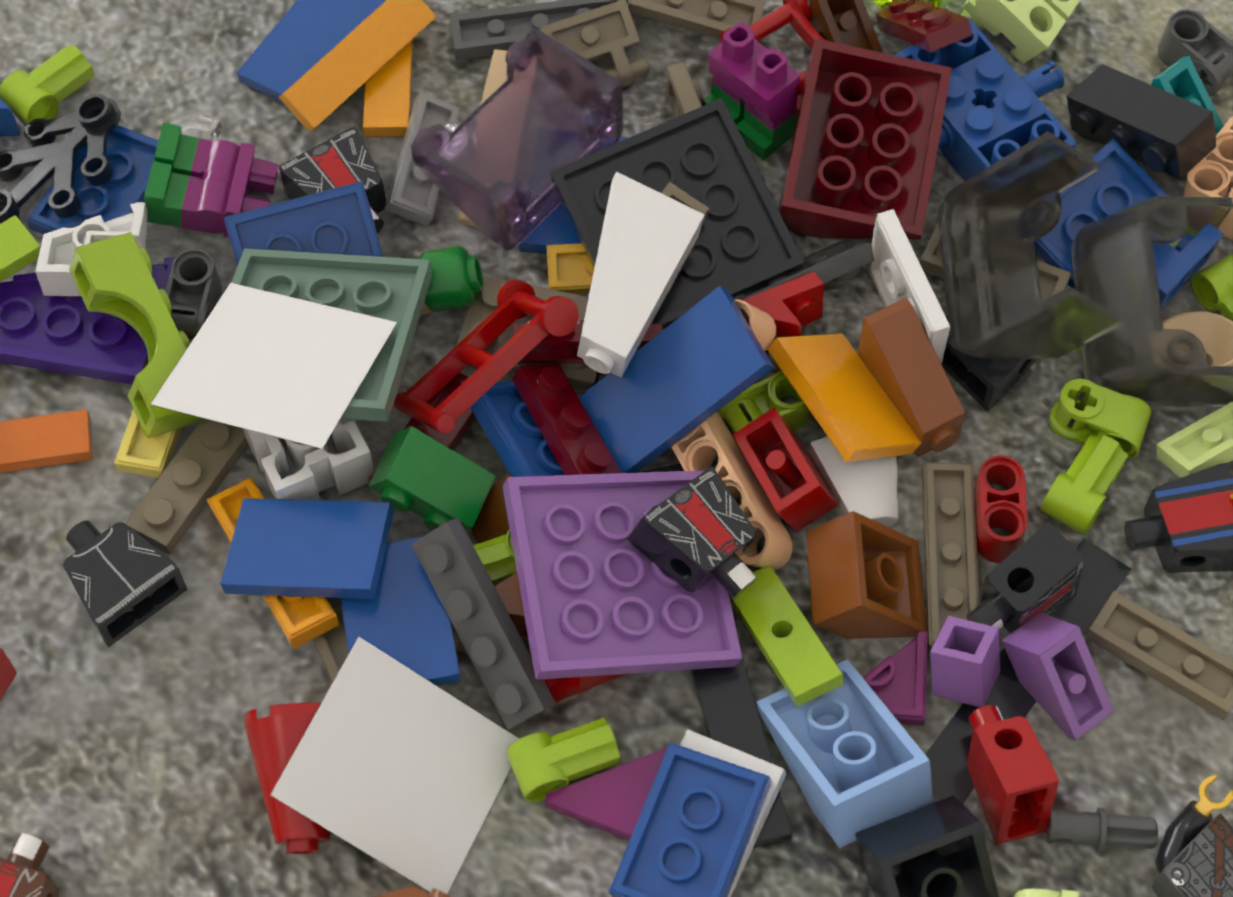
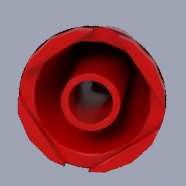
M321 703L271 705L270 716L258 719L256 709L249 710L244 714V726L275 844L286 845V854L319 852V843L330 840L331 832L271 796L273 789Z

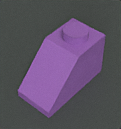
M1039 612L1001 640L1021 685L1069 738L1076 741L1114 712L1079 626Z

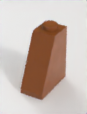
M904 298L865 317L858 355L922 442L915 450V455L920 457L932 450L934 452H941L948 449L959 438L965 411L913 306L907 298Z

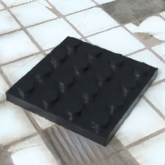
M723 98L550 171V178L593 268H595L611 182L616 172L660 193L671 182L709 207V212L702 223L699 237L651 323L662 324V330L667 328L718 286L726 288L733 297L739 293L745 294L763 286L768 281L781 275H788L803 268L804 260Z

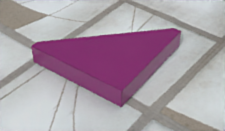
M919 631L913 640L892 657L888 656L862 677L900 724L924 726L928 644V632Z
M667 748L548 793L545 798V807L629 841Z

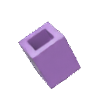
M952 616L947 617L930 651L933 696L977 707L985 705L1000 673L998 627Z

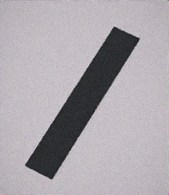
M1085 538L1076 549L1085 558L1077 594L1050 614L1052 617L1079 626L1083 636L1113 591L1118 589L1131 571L1130 567ZM1003 648L1000 652V673L984 706H997L1004 720L1017 716L1025 718L1036 703V700L1019 682L1007 652ZM963 703L925 754L930 760L932 792L939 800L954 795L963 804L974 789L967 766L973 734L969 716L980 707Z

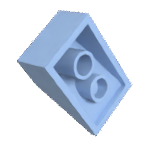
M848 659L836 664L843 674L844 685L799 707H796L785 688L756 701L758 712L810 808L839 848L856 841L855 833L933 803L930 760Z

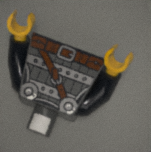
M1220 775L1210 776L1203 780L1199 787L1200 800L1198 802L1190 801L1166 828L1155 859L1156 869L1160 875L1152 885V888L1158 897H1233V827L1222 813L1214 819L1211 814L1214 809L1224 808L1233 803V789L1222 802L1214 801L1209 795L1211 783L1216 781Z

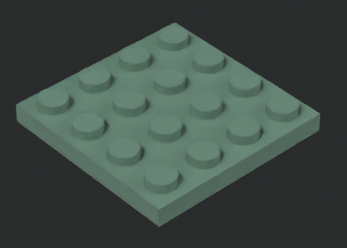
M244 248L231 283L397 322L341 419L389 421L431 282L432 266L430 260Z

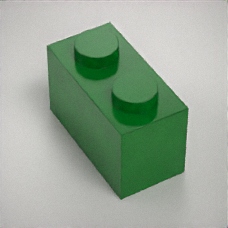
M410 426L391 436L368 487L381 494V501L390 502L393 509L402 512L409 510L423 518L424 526L431 531L445 522L459 518L466 531L473 528L496 475Z

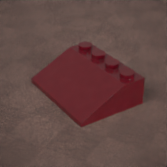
M815 38L807 64L778 209L788 230L818 238L872 239L877 214L894 209L907 238L921 239L952 68Z

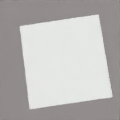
M230 283L151 405L323 449L397 322Z
M358 637L273 789L271 796L427 891L431 892L432 889H438L448 894L512 767L506 753L507 748L519 738Z

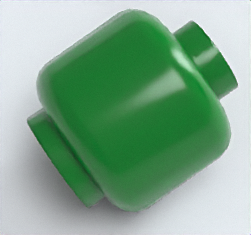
M463 246L427 251L420 255L419 259L430 260L432 266V278L425 298V304L431 311L440 312L471 306L476 301L477 293L483 292L484 281L480 261L477 255H470Z

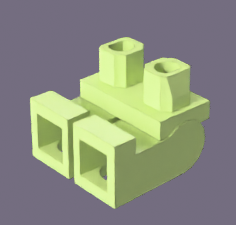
M966 0L962 6L964 11L961 15L969 17L980 31L987 29L993 36L1002 32L1015 45L1011 53L1024 64L1049 48L1080 0Z

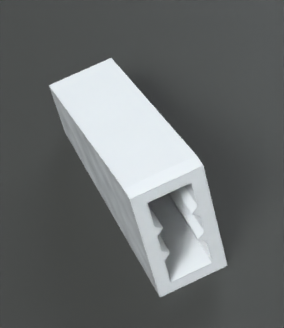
M619 172L615 173L611 182L577 356L582 358L587 366L599 373H612L622 378L699 237L705 214Z

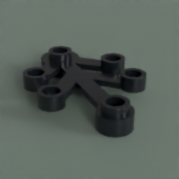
M92 94L83 98L77 104L75 114L49 120L43 118L32 120L24 128V136L32 148L19 151L3 150L0 152V179L3 181L15 180L22 174L24 168L35 166L10 192L0 189V224L14 215L20 220V207L53 175V192L48 199L50 207L62 219H67L77 214L81 208V200L74 192L76 152L86 142L87 159L81 165L82 174L92 186H102L111 180L114 170L106 159L107 134L118 125L121 118V110L114 100L107 98L103 94ZM69 133L62 141L54 142L56 135Z

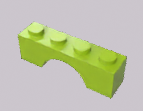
M131 232L76 247L69 271L89 312L111 314L126 321L139 333L145 343L148 353V365L136 375L128 398L147 439L200 422L202 420L201 417L151 405L189 347L190 342L187 335L183 331H178L171 317L172 307L167 293L163 289L157 288L151 275L152 264L147 251L143 247H138Z

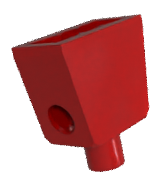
M986 705L976 709L969 716L973 734L967 766L995 845L1045 833L1048 828L1059 779L1027 718L1017 716L1004 720L999 708L995 705Z

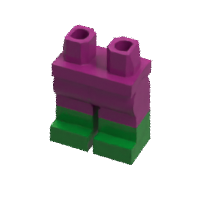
M740 22L723 35L722 42L708 53L707 62L710 64L709 73L712 74L711 93L703 98L702 106L723 98L747 148L764 161L793 137L797 110V90L794 88L800 84L801 75L788 65V57L777 49H767L754 39V31L743 22Z
M163 122L144 195V202L147 207V222L208 233L224 232V237H229L223 217L269 206L270 200L250 197L248 192L250 189L273 194L279 164L254 158L255 145L241 143L240 147L236 143L226 140L210 141L182 134L181 126Z

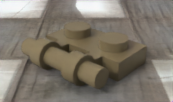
M620 0L540 27L539 32L554 74L571 68L575 77L574 81L559 85L564 102L579 97L584 101L596 97L597 91L618 84L620 88L634 84V79L650 74L645 57L628 62L624 51L638 46L640 43L626 0ZM609 55L613 67L590 75L586 63Z

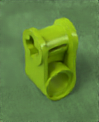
M782 371L751 385L718 410L721 418L727 421L733 433L739 431L774 407L794 430H798L806 425L810 419L811 412ZM794 397L799 401L793 404H786L781 402L780 399Z
M1079 378L1073 379L1064 385L1059 394V401L1054 404L1049 412L1048 421L1051 429L1058 436L1082 445L1086 443L1090 435H1106L1118 441L1123 451L1128 454L1127 460H1131L1138 456L1152 411L1147 403L1137 397L1123 395L1097 385L1090 380ZM1080 392H1084L1085 395L1082 400H1077ZM1071 418L1075 420L1073 426L1068 427Z

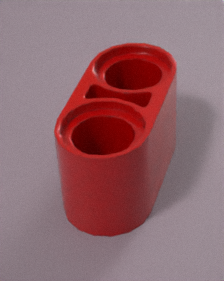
M998 455L984 461L980 467L974 488L977 551L981 557L994 563H1001L1021 546L1028 522L1023 468L1013 458ZM998 483L1005 486L1008 490H996L989 484ZM991 528H1003L1010 533V536L997 535Z

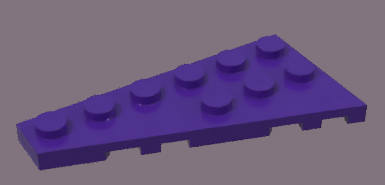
M175 257L164 258V264L152 265L151 275L158 289L166 290L171 265ZM36 273L13 275V281L0 282V363L126 384H133L136 375L148 365V353L145 343L139 333L126 321L107 313L89 312L81 296H44Z

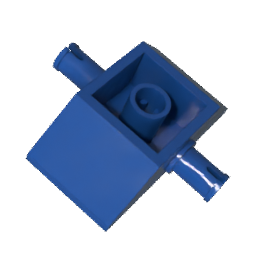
M968 17L972 32L971 36L933 52L912 45L894 55L952 68L938 150L966 183L1001 188L1076 149L1077 142L1039 99L1064 86V75L1060 67L1050 72L1051 69L1056 67V63L1048 61L1043 66L1023 76H1019Z

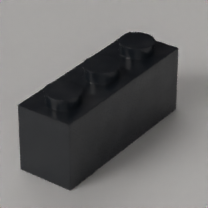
M1104 64L1099 66L1066 96L1071 128L1077 134L1093 139L1103 145H1107L1114 139L1132 158L1147 164L1153 170L1162 171L1179 180L1216 147L1213 111Z

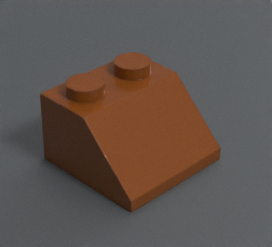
M855 511L806 532L807 564L811 588L810 608L813 616V625L846 639L916 637L919 631L927 632L918 541Z

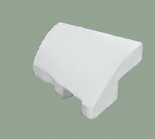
M136 202L131 204L133 213L106 222L103 221L101 215L85 220L77 227H63L43 234L35 271L43 295L81 296L69 271L76 247L131 232L138 247L145 249L147 234L146 203Z
M828 436L810 443L809 453L839 505L834 508L838 517L855 511L887 527L897 524V456L845 462Z

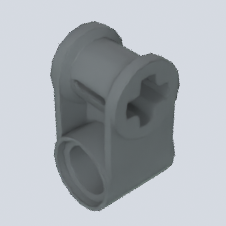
M1185 9L1173 13L1168 20L1158 45L1157 53L1159 59L1170 67L1182 57L1190 56L1209 97L1214 96L1221 89L1222 83L1230 76H1233V40L1228 39L1196 11Z
M188 249L175 257L171 265L165 290L171 303V317L177 330L183 331L190 338H195L222 294V285L211 255L201 249ZM204 276L201 280L190 282L193 278Z

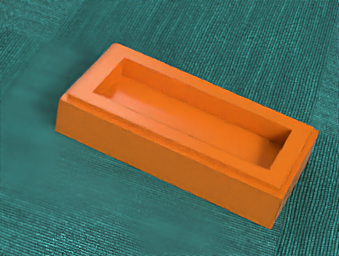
M87 409L0 421V473L93 460L91 417Z

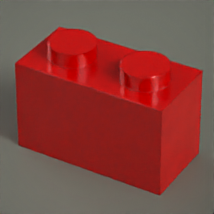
M775 407L732 434L775 511L796 532L839 506L796 431Z

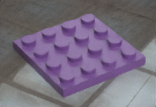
M702 471L507 477L502 487L536 680L736 667L742 660L729 593L717 579L713 577L693 593L688 592L627 540L645 514L703 473Z

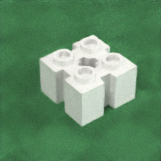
M340 418L323 449L244 429L246 439L261 471L265 472L274 499L320 500L319 492L333 486L336 487L339 495H342L368 484V479L374 472L370 450L355 420L350 421V419Z

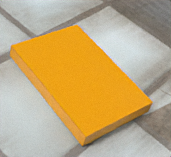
M843 333L778 337L768 348L772 358L845 462L910 455L921 445L922 442Z

